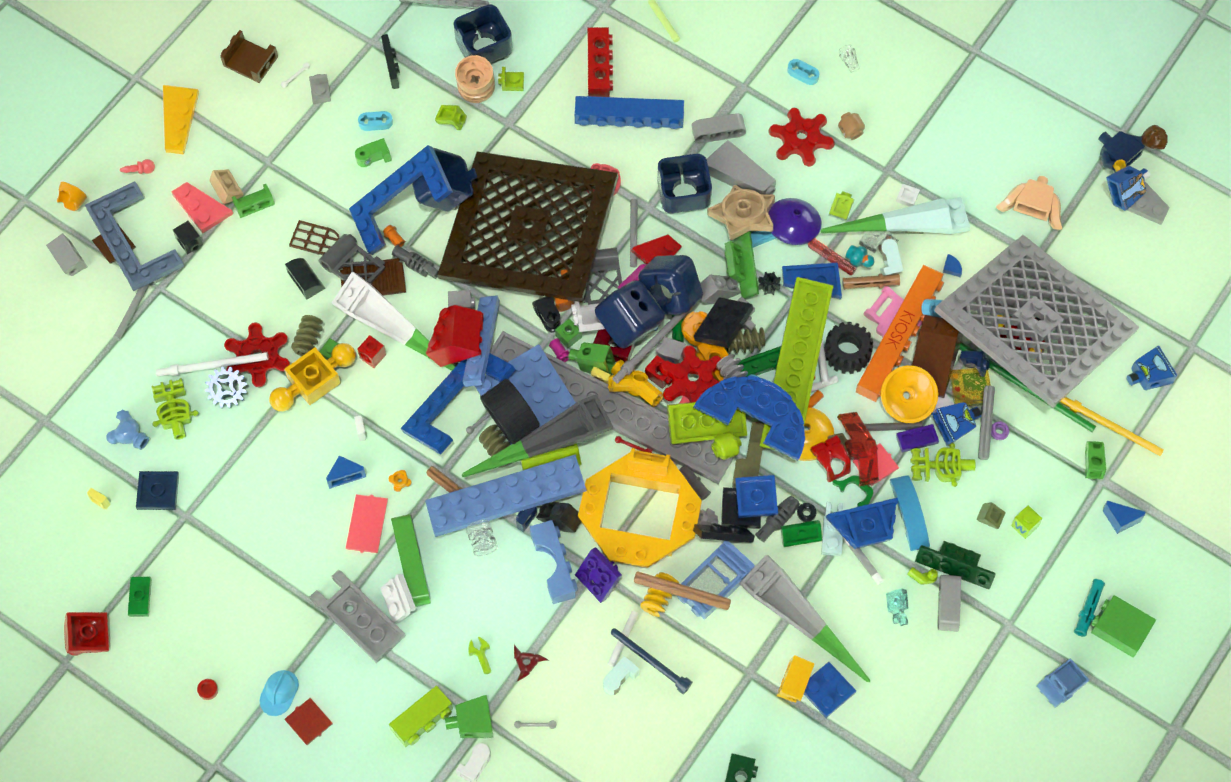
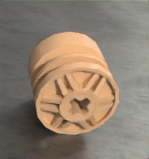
M474 55L463 58L458 63L455 69V77L460 96L471 103H481L489 99L495 90L494 73L490 62L484 57Z

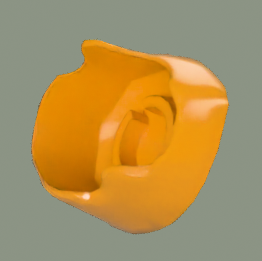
M64 181L60 182L57 202H63L65 208L77 211L87 199L86 194L72 184Z

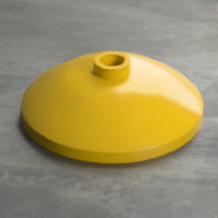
M911 365L902 366L890 372L883 381L881 401L886 412L895 420L903 423H916L926 419L935 409L938 401V389L933 377L924 369ZM904 392H908V399L904 398Z
M808 407L804 427L807 426L810 429L804 430L805 442L799 458L800 461L816 460L817 457L810 451L811 447L820 442L825 443L828 436L834 435V428L830 419L820 410Z

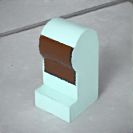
M892 239L882 240L878 245V250L883 256L885 267L880 268L882 275L903 271L897 243Z
M624 656L603 679L605 693L608 695L619 693L621 685L629 677L635 680L639 675V668Z

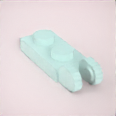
M827 501L823 520L821 555L841 556L843 536L826 518V515L830 514L832 509L831 502ZM843 503L837 505V512L843 511Z

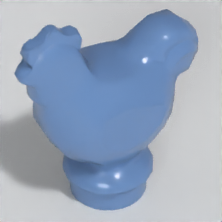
M124 409L118 411L116 418L120 420V423L115 430L107 433V441L110 444L133 443V447L139 450L145 448L149 442V437L144 432L139 433V424L132 418L129 411Z

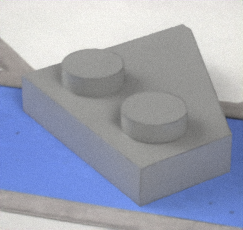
M1144 181L1146 193L1127 211L1162 225L1170 207Z

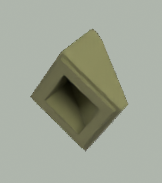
M992 502L984 503L976 520L999 529L1006 512Z

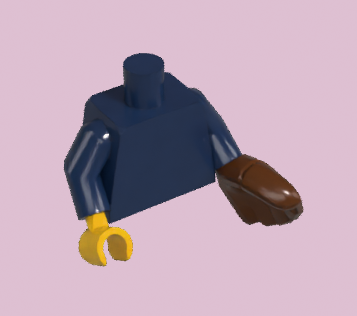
M1152 125L1143 132L1142 136L1119 131L1111 137L1106 131L1103 132L1098 138L1104 144L1100 152L1103 166L1106 169L1117 172L1135 162L1142 155L1145 146L1158 150L1165 149L1168 143L1166 131L1158 125Z

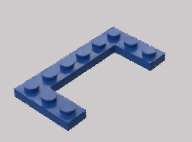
M427 145L349 208L368 254L373 255L386 245L373 214L420 176H424L436 202H441L453 192L432 146Z
M489 353L485 374L499 382L508 379L516 370L514 366ZM467 359L458 363L400 428L403 433L440 455L451 444L453 439L430 424L464 387L463 377Z

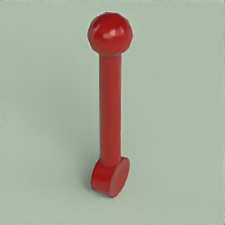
M620 436L615 437L616 443H622L636 450L652 453V450L639 447L623 440Z

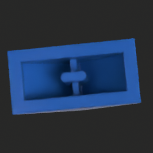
M339 455L327 475L326 481L329 489L366 478V473L363 466Z
M1107 501L1103 507V513L1117 534L1140 523L1146 513L1145 511Z

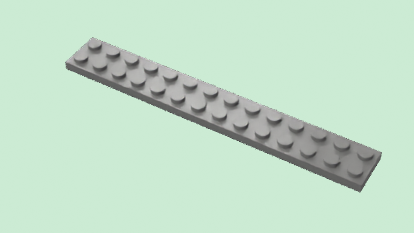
M502 331L490 349V353L509 362L534 346ZM544 352L575 402L595 394L598 396L613 425V431L660 455H670L672 461L681 466H688L693 472L719 485L735 456L727 460H722L720 457L717 458L711 447L713 440L670 444L667 414L624 392H609L608 384Z

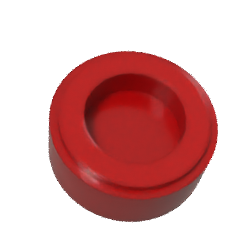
M204 679L198 684L197 692L202 699L212 700L218 694V686L214 680Z

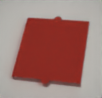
M311 698L299 707L296 706L295 710L284 719L306 746L318 736L321 737L322 733L333 725Z

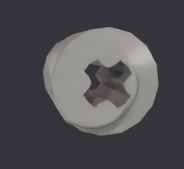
M735 354L728 355L717 363V369L721 370L720 374L724 379L735 376L746 377L748 374L747 371H742L744 365H738L741 362L740 358L734 359Z

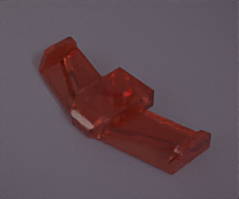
M857 412L839 414L837 418L841 421L851 438L845 442L850 460H858L859 486L872 485L879 480L878 447L876 441Z

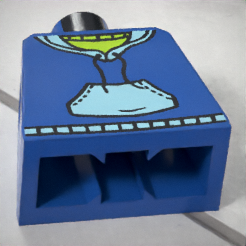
M1156 346L1134 362L1131 368L1133 373L1127 375V381L1131 386L1140 383L1144 390H1150L1173 384L1177 374L1160 346Z
M965 402L940 407L931 413L946 446L972 431L976 427L974 420L982 416L978 407L969 410Z

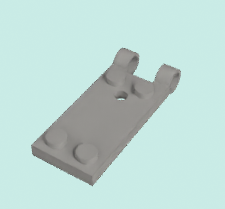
M338 569L331 578L341 589L329 600L318 590L314 591L309 598L377 664L406 635ZM352 606L353 611L347 612L346 607Z

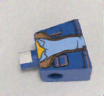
M1127 166L1107 176L1106 179L1113 205L1126 211L1146 193L1144 181L1150 178L1149 171L1145 168L1139 171L1131 166Z

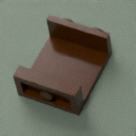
M239 30L236 35H233L227 48L222 50L220 57L224 67L260 84L277 60L278 53L276 47L271 44L265 49L244 39L243 31Z

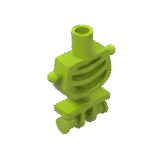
M182 378L176 381L169 380L167 385H164V382H160L161 385H152L155 403L166 401L158 406L156 413L159 420L153 421L152 425L157 427L161 424L164 430L172 428L173 436L176 440L185 438L183 425L191 423V416H197L198 411H191L186 400L175 399L186 395Z
M954 443L949 445L950 448L943 447L939 449L934 461H929V448H924L923 457H920L921 449L915 448L911 450L912 458L910 459V462L914 464V466H911V471L913 472L912 480H922L921 472H924L925 482H929L930 469H934L937 478L941 482H952V486L956 487L958 485L956 481L960 480L962 475L961 471H975V459H961L960 450L954 449ZM945 455L943 461H939V457ZM949 456H952L951 461H947Z

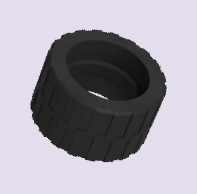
M504 379L480 396L482 404L512 444L517 443L540 426L532 409L510 380Z

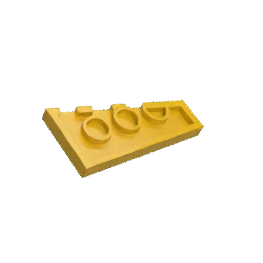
M163 85L166 153L184 155L199 96L198 89Z

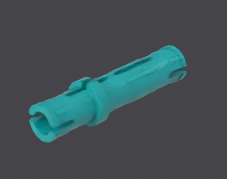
M1100 579L1092 581L1093 583L1083 610L1079 612V620L1074 630V633L1078 636H1087L1090 623L1094 621V612L1105 586V582Z

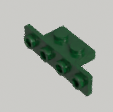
M943 541L940 552L921 545L915 562L952 576H961L962 580L986 589L991 588L996 575L995 572L977 566L981 554Z

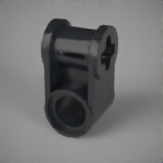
M545 296L533 301L534 311L540 318L546 331L554 333L555 329L561 325L560 313L555 306L553 298Z

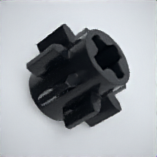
M765 271L764 277L759 276L758 279L760 283L758 286L759 290L762 289L764 295L771 293L774 295L776 289L780 290L781 285L779 283L781 277H777L774 271L772 273Z

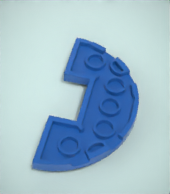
M735 376L724 379L708 388L696 401L693 408L726 425H729L738 409L772 426L763 444L799 461L805 442L804 421L792 397L773 382L754 376Z

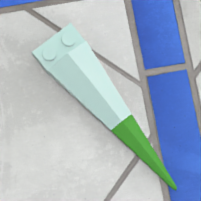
M961 197L946 200L941 198L822 228L821 233L910 231L955 234L970 231V224Z

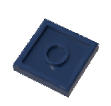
M139 471L136 509L176 510L179 472Z

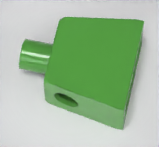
M583 342L579 350L571 349L569 352V360L577 361L581 371L591 374L593 367H596L612 375L611 369L616 362L610 346Z
M487 695L455 705L457 716L445 718L446 730L459 728L460 738H493Z

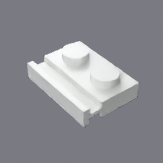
M403 574L395 575V578L390 579L380 588L394 623H400L411 614V611L416 610Z

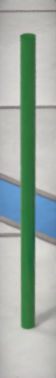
M961 342L959 350L975 351ZM989 359V368L1046 403L1006 369ZM1060 403L1054 407L1055 410L1092 433L1097 427Z

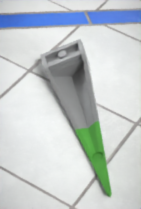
M765 555L739 584L753 598L794 626L866 682H870L868 676L784 569L769 555Z

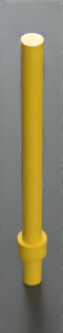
M1067 397L1060 401L1062 404L1070 407V410L1073 412H1079L1159 456L1162 455L1164 449L1082 406L1081 402L1073 401Z

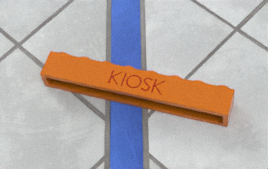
M923 264L857 384L856 393L874 402H877L879 396L881 397L883 381L896 366L900 367L904 359L902 356L903 352H908L912 341H910L911 337H916L919 332L920 326L918 324L920 321L923 322L925 316L922 313L923 301L925 299L936 300L935 293L941 291L944 285L942 281L943 273Z

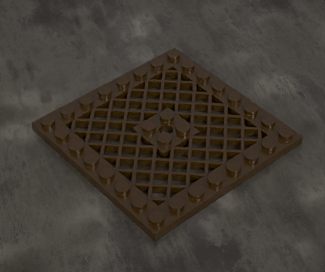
M477 151L472 165L477 174V178L471 182L473 195L459 205L437 274L438 279L583 302L619 177L618 173ZM499 176L501 180L493 184L491 180ZM517 179L519 183L511 187L509 182ZM535 182L536 186L528 189L526 185ZM552 184L554 189L546 192L544 188ZM506 185L508 189L500 193L498 189ZM570 187L572 191L564 195L562 191ZM523 188L526 192L518 196L516 191ZM541 190L543 195L535 198L533 194ZM588 190L590 194L582 198L580 193ZM494 191L496 196L488 199L486 195ZM558 193L561 197L553 201L551 197ZM512 194L514 198L506 202L504 198ZM576 196L579 200L571 204L569 199ZM530 197L532 201L524 205L522 200ZM501 200L503 205L495 208L493 204ZM548 200L550 204L542 208L540 203ZM565 202L567 207L559 210L557 206ZM583 205L585 210L577 213L575 209ZM490 207L492 211L484 215L482 210ZM554 208L556 213L552 215L550 210ZM507 209L509 214L501 217L499 213ZM572 211L574 216L566 219L564 215ZM496 216L498 220L490 224L488 220ZM561 218L563 222L555 226L553 221ZM579 221L581 225L573 229L571 224ZM485 222L487 226L479 230L477 226ZM526 223H533V226L530 228L524 227ZM503 225L505 229L497 233L495 228ZM567 227L569 232L562 235L559 231ZM491 231L493 236L485 239L483 235ZM556 233L558 238L550 241L548 237ZM504 236H506L507 240L505 242H503L501 239ZM574 236L576 241L568 244L566 240ZM480 237L482 242L474 246L472 241ZM545 240L547 244L539 248L538 245L542 246ZM498 241L500 245L492 249L490 244ZM515 243L518 248L510 252L507 247ZM563 243L565 247L557 251L555 246ZM533 246L536 251L527 254L525 250ZM484 247H486L489 250L488 252L480 255V253L478 252ZM577 247V251L575 254L573 249ZM551 249L553 254L545 257L543 253ZM504 250L506 254L498 258L496 254ZM522 252L524 257L516 261L514 256ZM567 252H569L572 255L570 258L566 260H563V258L561 257ZM475 253L477 258L469 262L467 257ZM540 255L542 260L534 264L532 259ZM493 256L495 261L487 265L484 260ZM558 258L561 263L552 267L550 262ZM511 259L513 264L505 268L502 263ZM529 262L531 267L523 271L520 266ZM573 263L572 268L570 269L568 265ZM547 265L549 269L541 273L539 268ZM565 268L567 273L559 276L557 271Z

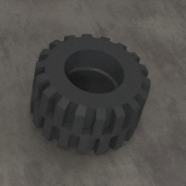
M842 322L839 324V327L835 325L826 337L824 347L826 361H829L828 365L830 367L834 366L835 371L841 370L842 374H846V372L854 374L855 370L858 373L870 362L873 351V338H871L870 332H866L867 328L864 326L862 328L859 327V323L853 325L852 322H847V324ZM842 343H852L859 351L846 353L839 348V345Z

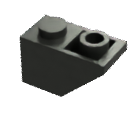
M549 502L543 504L536 517L542 522L552 520L554 526H558L562 532L575 533L581 523V520L578 518L579 511L569 503Z

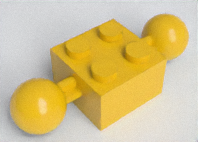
M340 343L333 348L331 358L326 360L315 347L284 369L286 377L292 385L288 388L278 387L271 392L269 402L272 408L276 411H287L292 407L294 397L298 394L311 405L341 383L338 373L334 369L337 366L348 367L353 364L356 358L354 348L347 343Z

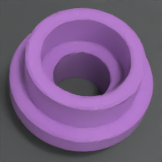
M999 421L992 424L991 436L994 439L1004 440L1008 437L1009 427L1006 423ZM996 430H1001L1002 434L997 433Z

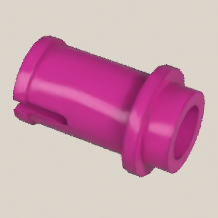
M558 338L552 340L549 343V347L557 356L556 358L567 362L569 360V350L563 347Z

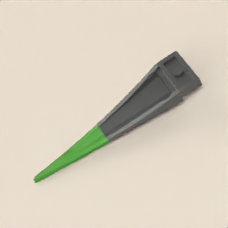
M596 394L576 402L517 443L508 446L492 457L463 472L462 477L594 439L595 436L612 430L613 425Z

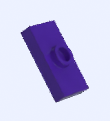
M933 424L896 433L902 453L939 443Z

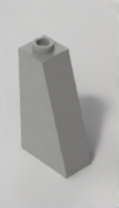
M729 140L707 158L710 176L732 187L737 185L742 189L754 190L759 194H773L776 190V180Z

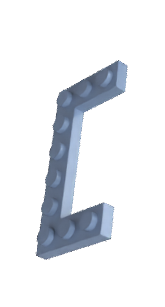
M135 181L85 204L86 210L133 291L184 267L175 249L140 265L113 218L112 213L144 199Z

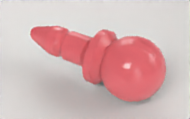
M145 159L142 162L137 161V165H128L120 168V172L130 173L138 171L139 174H150L154 171L155 164L152 160Z

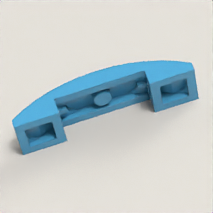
M909 475L890 479L894 497L898 498V505L905 525V534L910 551L919 550L921 545L930 548L921 505Z

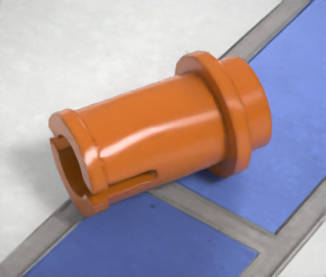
M388 225L383 230L384 237H388L394 246L399 245L402 247L406 241L396 231L397 228L395 226Z

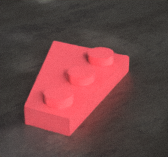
M188 182L171 191L173 197L202 234L233 215L231 209Z

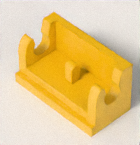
M794 655L788 663L776 696L794 703L801 701L814 663Z

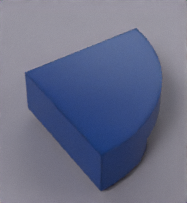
M950 254L947 255L943 273L961 278L962 266L957 258Z

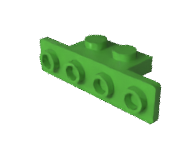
M748 231L735 238L734 242L724 243L728 266L727 273L729 277L740 283L741 296L744 299L759 294L751 231Z

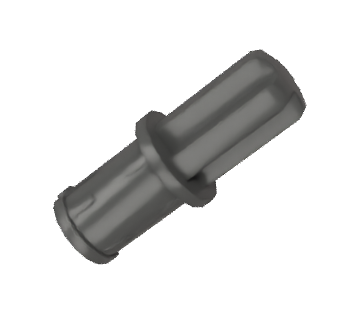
M685 465L679 469L701 500L706 499L711 494L700 481L701 478L697 477L688 466Z

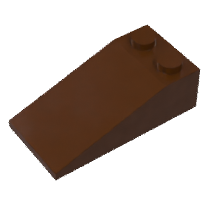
M925 315L912 366H917L927 371L937 385L938 397L944 398L963 334L945 319Z

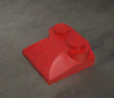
M67 612L64 621L66 652L73 656H78L82 653L108 652L107 612Z

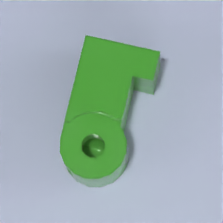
M384 138L365 144L355 150L356 162L360 167H368L373 162L384 159L385 163L392 161Z
M1087 441L1085 447V478L1103 479L1107 470L1104 443Z

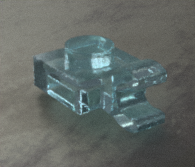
M901 588L886 593L888 612L893 614V623H900V626L908 625V618L904 610L909 609L907 590Z

